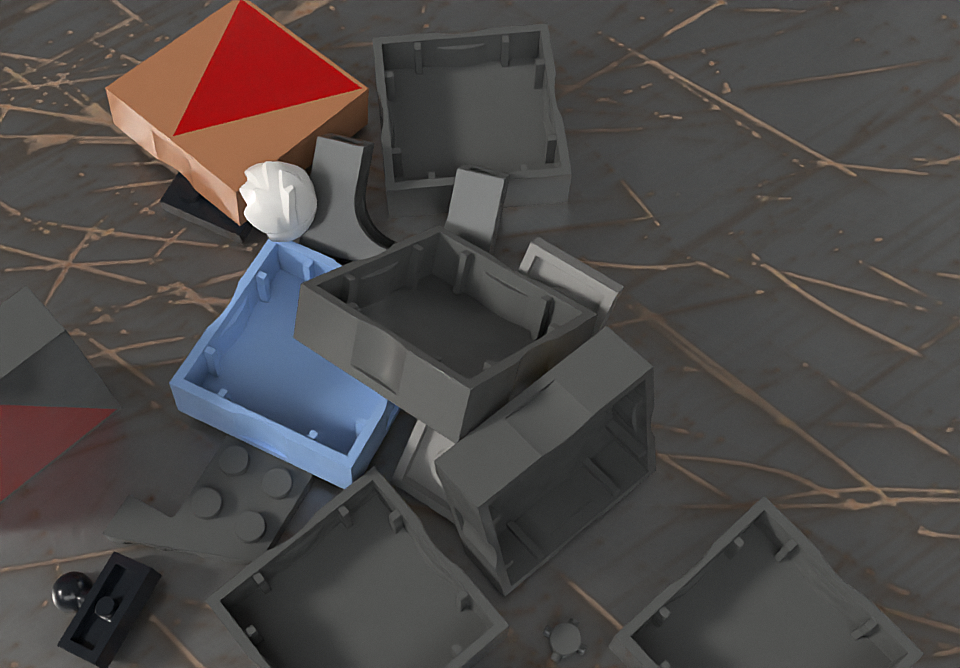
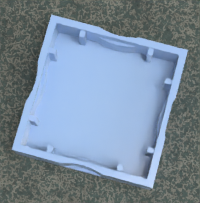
M268 239L238 282L234 296L227 308L207 327L169 384L179 411L342 489H346L364 474L401 408L293 338L301 283L342 265L334 259L294 241L272 242Z

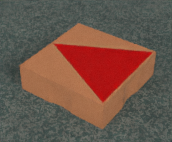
M250 0L230 1L105 87L114 124L155 158L178 170L187 178L198 193L239 226L247 221L244 216L247 203L242 197L239 188L247 182L244 172L248 168L266 161H279L296 165L305 170L313 164L317 136L333 133L352 137L368 124L369 88Z

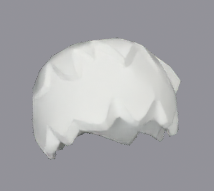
M266 161L255 164L244 172L247 182L239 188V191L247 203L244 216L254 227L263 233H267L272 242H290L300 237L309 229L317 210V198L313 183L304 169L285 162Z

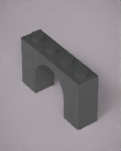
M333 133L317 136L310 176L317 198V210L309 229L300 236L299 244L339 262L340 258L351 261L370 258L398 243L386 237L377 229L366 207V187L375 143ZM463 164L457 168L448 217L444 228L493 255L510 174L469 164Z

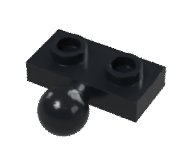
M115 551L94 584L87 575L81 572L73 571L61 575L52 587L51 596L53 603L59 610L65 613L76 614L57 646L99 668H108L162 575L153 568Z

